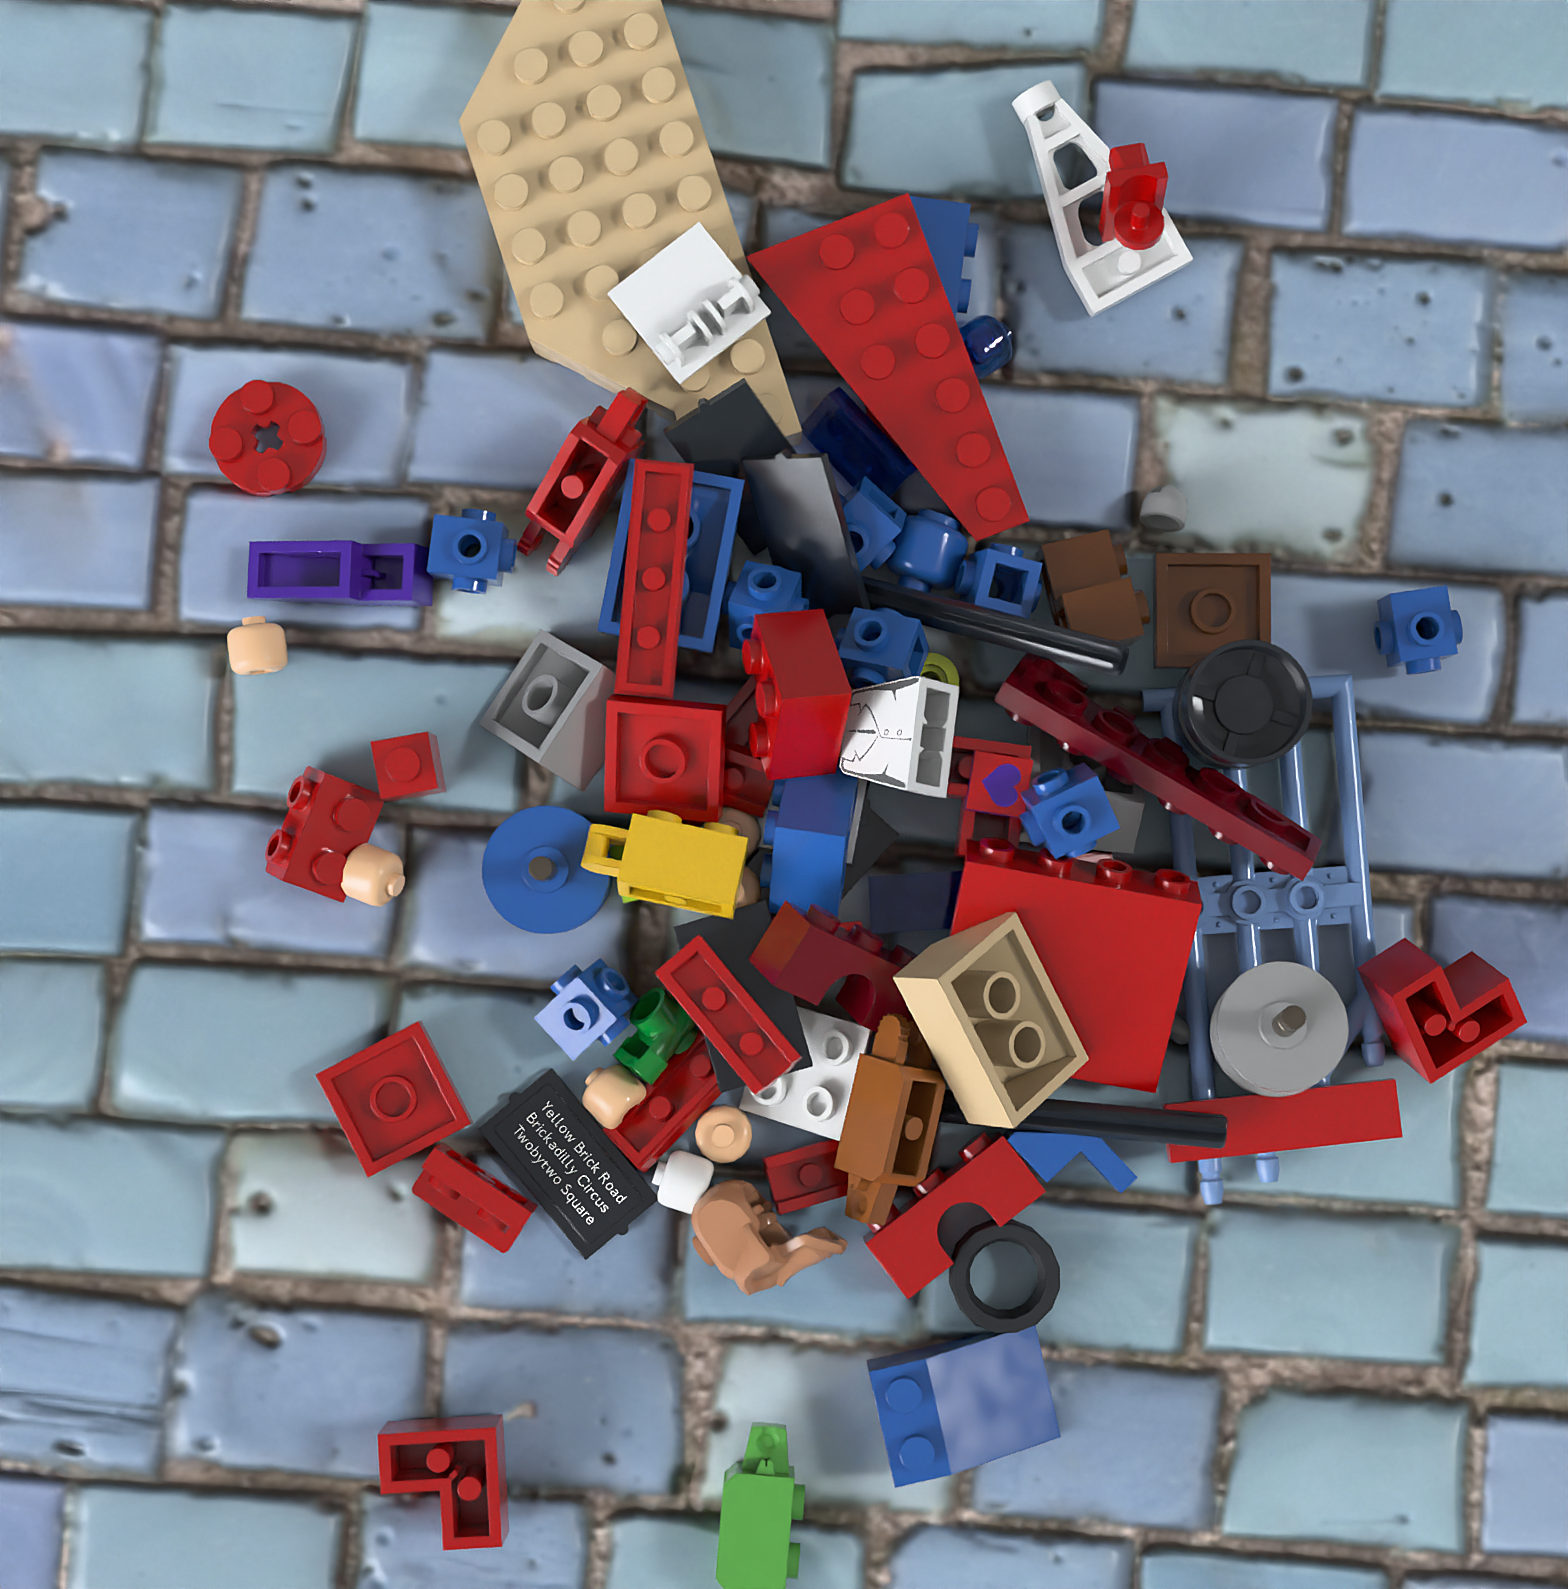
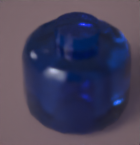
M979 315L958 327L977 379L986 378L1004 367L1011 360L1012 334L1004 323L999 322L990 315Z

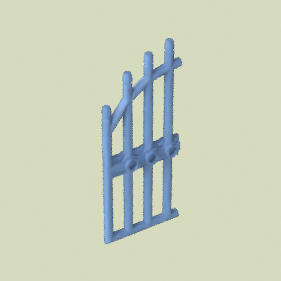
M1352 673L1307 677L1313 699L1331 698L1346 866L1312 868L1303 881L1291 874L1282 875L1274 871L1254 873L1253 852L1240 844H1229L1232 875L1197 877L1192 816L1188 814L1179 815L1169 811L1173 868L1175 871L1186 874L1191 880L1198 881L1202 901L1183 980L1186 1022L1191 1031L1188 1049L1193 1100L1216 1098L1210 1042L1203 934L1236 932L1240 975H1242L1247 970L1262 964L1259 930L1294 928L1296 963L1307 966L1320 974L1316 926L1351 923L1357 994L1346 1009L1349 1031L1343 1055L1360 1031V1035L1363 1036V1043H1361L1362 1057L1366 1067L1383 1066L1385 1057L1384 1042L1381 1040L1383 1024L1357 970V967L1376 956ZM1177 687L1141 689L1142 711H1161L1162 736L1168 737L1183 747L1182 751L1187 755V749L1179 739L1173 723L1172 704ZM1300 740L1289 752L1279 758L1283 810L1286 817L1308 831ZM1246 769L1223 770V775L1247 791ZM1331 1073L1311 1087L1330 1085L1329 1076ZM1275 1152L1259 1153L1255 1160L1260 1182L1278 1181L1279 1159L1276 1157ZM1221 1158L1198 1160V1169L1202 1175L1200 1193L1204 1204L1222 1203L1223 1180L1219 1176L1220 1171H1222Z

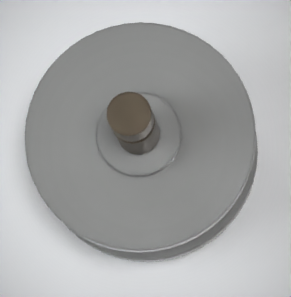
M1285 961L1269 962L1244 972L1221 995L1211 1016L1210 1042L1219 1066L1237 1085L1261 1096L1286 1097L1310 1088L1329 1075L1337 1066L1347 1045L1348 1017L1339 993L1321 974L1298 963Z

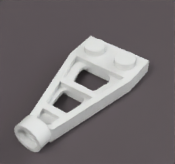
M1051 80L1033 86L1012 102V106L1028 134L1063 268L1091 318L1192 262L1193 257L1164 207L1162 209L1165 225L1164 232L1160 241L1151 248L1132 250L1124 247L1116 238L1100 246L1088 243L1083 235L1078 217V208L1083 200L1098 192H1104L1106 173L1111 171L1108 161L1110 149L1060 97ZM1051 111L1054 114L1048 121L1038 120ZM1075 143L1083 149L1097 169V176L1069 190L1064 187L1053 161V155L1055 151L1064 146Z

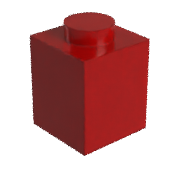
M426 731L370 742L380 799L395 802L447 792L437 736Z

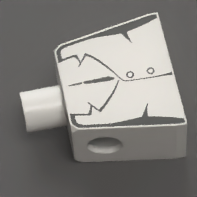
M913 676L853 690L840 749V768L842 772L890 787L938 798H946L959 687L921 676Z

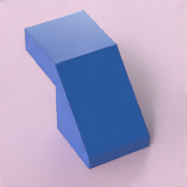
M1008 1129L1003 1134L1008 1143L1046 1183L1079 1152L1120 1193L1138 1178L1100 1137Z

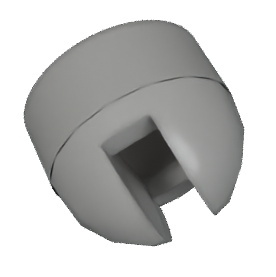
M1157 486L1148 492L1143 501L1139 518L1140 522L1157 531H1180L1185 527L1188 512L1187 499L1183 492L1175 486Z

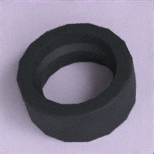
M990 1219L971 1227L956 1243L951 1256L954 1264L949 1267L950 1288L960 1310L975 1325L994 1333H1018L1037 1325L1053 1308L1060 1290V1266L1052 1247L1031 1226L1011 1219L1002 1227H999L994 1219ZM995 1242H1013L1023 1246L1033 1256L1038 1268V1282L1033 1295L1024 1304L1013 1309H995L985 1305L975 1295L970 1284V1268L975 1256L984 1247Z

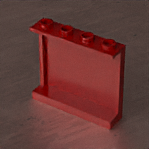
M986 837L981 839V841L967 839L965 862L949 937L1007 912H1016L1089 1058L1069 1078L1156 1094L1202 907L1198 881H1193L1186 874L1170 869H1160L1156 871V874L1133 870L1127 863L1116 859H1100L1097 863L1074 859V857L1066 858L1064 855L1055 859L1047 848L1040 849L1039 852L1019 849L1013 843L1001 838Z

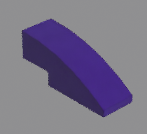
M352 540L249 541L247 598L252 600L338 605L432 606L434 578L427 572L430 548L416 543L362 544Z

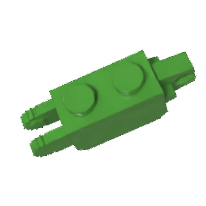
M752 1422L743 1462L737 1461L724 1472L715 1578L723 1589H786V1578L798 1579L800 1543L789 1541L791 1519H803L805 1484L794 1483V1466H789L786 1425Z

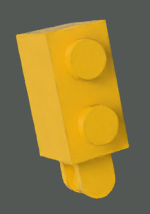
M659 810L648 811L647 816L633 813L629 830L602 824L590 825L581 867L595 873L617 877L619 895L733 919L748 855V838L738 836L739 831L736 828L721 823H706L704 828L681 824L682 819L679 816ZM610 844L624 847L621 861L607 858Z

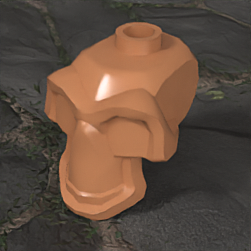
M737 1179L723 1180L709 1187L692 1209L690 1218L696 1234L692 1238V1243L706 1264L709 1266L716 1264L721 1273L728 1279L734 1280L739 1289L748 1296L770 1289L775 1285L783 1287L799 1271L813 1266L826 1258H831L833 1254H843L845 1252L848 1242L825 1226L815 1228L793 1238L791 1233L777 1221L771 1201H766L751 1183Z

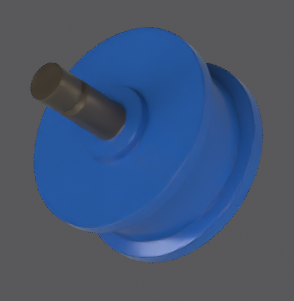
M548 805L530 807L507 818L491 836L482 860L483 885L489 901L495 910L512 925L525 931L539 934L567 932L582 926L592 919L606 902L613 883V876L595 873L581 867L588 832L592 823L571 810ZM608 851L607 858H611V855H610V852H609V851Z

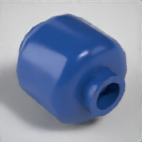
M919 509L917 516H907L902 531L893 539L896 549L885 561L888 569L899 576L897 585L928 593L932 589L943 591L952 588L959 566L965 559L969 547L966 537L960 532L961 523L944 514L928 509Z

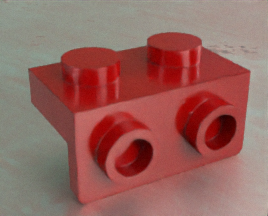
M307 766L303 776H298L290 787L287 796L289 810L282 828L277 829L272 834L267 844L265 859L268 862L265 872L284 882L344 903L347 895L343 891L341 883L343 882V869L347 862V857L357 846L368 843L385 800L380 799V794Z

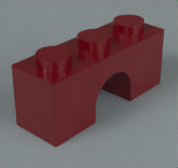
M785 900L749 958V961L773 986L818 1006L829 987L841 977L848 975L835 1000L861 1026L878 1033L877 1027L880 1025V1020L882 1021L883 1016H887L888 1013L903 1015V1017L907 1018V1022L914 1020L893 976L918 956L917 954L899 944H896L893 951L882 947L884 941L860 925L854 924L849 931L840 926L842 922L839 918L819 905L811 903L808 910H805Z

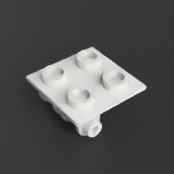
M700 222L696 223L607 293L679 385L771 314V311L758 296L760 291L753 280L747 274L744 276L740 274Z
M796 1006L813 1066L782 1075L769 1089H765L758 1096L754 1095L748 1086H745L739 1109L840 1141L859 1054H866L872 1030L855 1022L845 1021Z

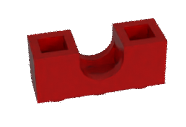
M985 1132L978 1134L958 1150L957 1153L962 1160L951 1169L943 1173L937 1167L926 1174L924 1180L915 1187H912L916 1194L915 1197L899 1209L892 1203L885 1225L866 1223L871 1231L863 1236L865 1245L907 1299L911 1298L954 1264L949 1254L939 1243L937 1236L939 1220L948 1208L962 1202L978 1204L988 1211L999 1227H1002L1046 1192L1000 1132L995 1133L990 1138Z

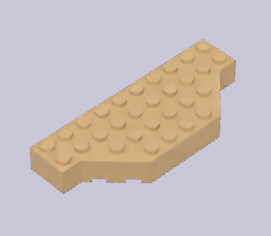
M522 0L463 111L459 124L534 352L585 376V379L615 394H618L621 390H626L627 387L633 388L649 399L646 408L656 412V415L672 423L697 408L700 399L706 398L710 400L745 378L791 445L802 444V429L766 319L762 320L679 385L607 294L698 222L701 223L742 276L747 274L752 279L661 0Z

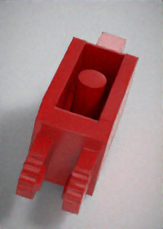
M631 387L618 392L608 410L599 405L590 416L580 420L575 425L526 508L525 516L531 520L518 542L517 550L525 556H529L541 545L547 531L560 539L556 548L550 554L545 567L554 576H558L565 569L580 543L593 536L626 479L629 459H638L646 445V442L641 440L643 434L634 427L649 399Z

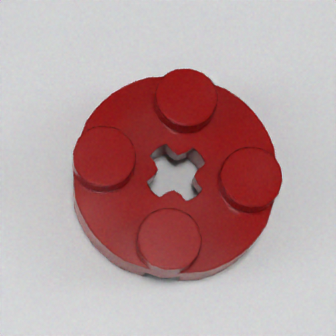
M251 380L242 388L230 394L219 406L211 425L209 449L215 457L221 472L232 483L250 494L262 497L272 496L271 494H283L287 491L294 492L306 486L319 472L325 460L327 439L325 438V427L321 415L305 394L285 383ZM271 425L279 426L280 429L277 436L283 441L282 446L278 450L268 447L264 453L258 452L256 448L258 447L259 440L255 437L258 430L261 428L268 429Z

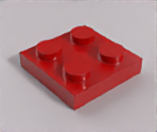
M612 694L606 700L604 812L634 813L647 816L648 811L659 810L675 814L682 820L718 823L723 816L727 705Z
M421 1020L315 1074L368 1178L473 1123Z

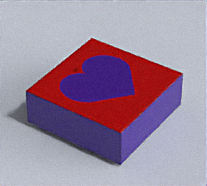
M975 750L964 809L1020 819L1019 815L1024 813L1026 809L1020 793L1029 789L1033 760Z

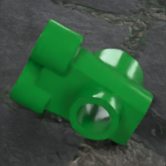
M659 987L646 992L633 1006L629 1019L638 1030L632 1037L628 1036L612 1055L631 1073L638 1075L651 1086L668 1066L666 1062L673 1054H680L686 1051L693 1044L698 1033L697 1028L694 1026L696 1023L672 994L669 995Z

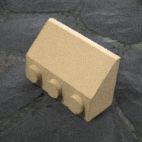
M1007 912L931 944L893 976L968 1123L1015 1128L1089 1060L1016 912Z

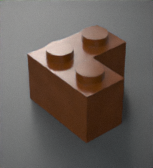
M1109 529L1040 546L1036 556L1038 562L1043 563L1041 576L1054 625L1118 641L1127 647L1145 634L1143 625L1150 623L1145 595L1142 589L1133 590L1130 577L1121 579V576L1128 574L1127 561L1121 542L1112 543Z

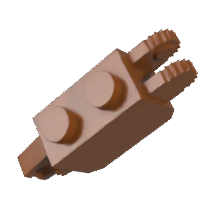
M888 1013L887 1016H883L882 1021L880 1020L871 1055L859 1054L834 1168L848 1173L845 1215L862 1223L885 1225L898 1185L915 1187L925 1179L946 1089L941 1072L930 1069L933 1054L916 1021L907 1022L906 1017L894 1013Z

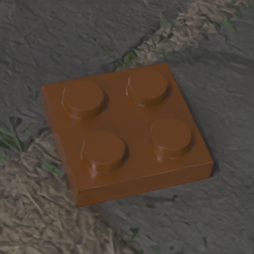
M1156 553L1153 556V669H1189L1195 662L1212 651L1234 641L1261 640L1271 643V553Z

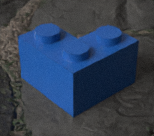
M841 757L838 759L835 774L775 780L772 806L779 807V811L768 810L763 836V844L773 846V854H764L760 876V887L770 888L768 910L771 913H778L786 900L805 910H808L811 903H814L838 918L859 785L858 777L842 772L840 768Z

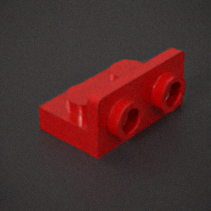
M444 1142L433 1148L421 1166L424 1170L412 1186V1193L501 1253L508 1252L538 1207L537 1204Z

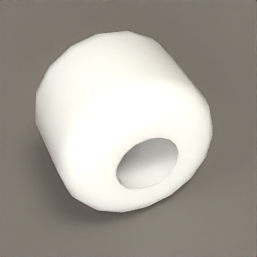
M677 1150L670 1155L667 1164L659 1161L652 1183L659 1185L657 1198L660 1204L691 1214L694 1205L709 1188L714 1172V1165L711 1160L683 1150Z

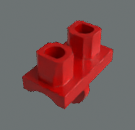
M1144 143L1114 147L1110 149L1108 161L1111 171L1106 173L1099 222L1102 242L1113 241L1116 238L1124 247L1132 250H1145L1158 243L1164 232L1165 225L1162 209L1168 182L1165 161L1150 164Z

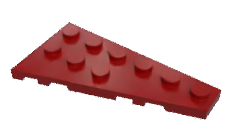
M909 193L745 256L975 541L1030 521Z

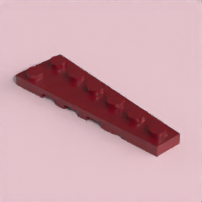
M1026 653L1004 681L994 702L1005 707L1006 713L1016 722L1026 726L1036 725L1053 735L1056 742L1066 751L1079 756L1087 755L1106 766L1107 772L1116 780L1127 785H1139L1156 795L1159 803L1169 811L1179 815L1188 814L1206 824L1209 831L1219 840L1230 845L1240 844L1259 855L1262 863L1278 874H1291L1303 881L1315 863L1322 843L1321 839L1255 795L1248 793L1216 769L1202 767L1199 771L1189 765V758L1182 751L1183 747L1166 736L1162 739L1148 738L1139 732L1138 727L1133 723L1136 719L1135 715L1120 705L1115 706L1113 710L1103 708L1085 696L1090 687L1088 684L1049 658Z

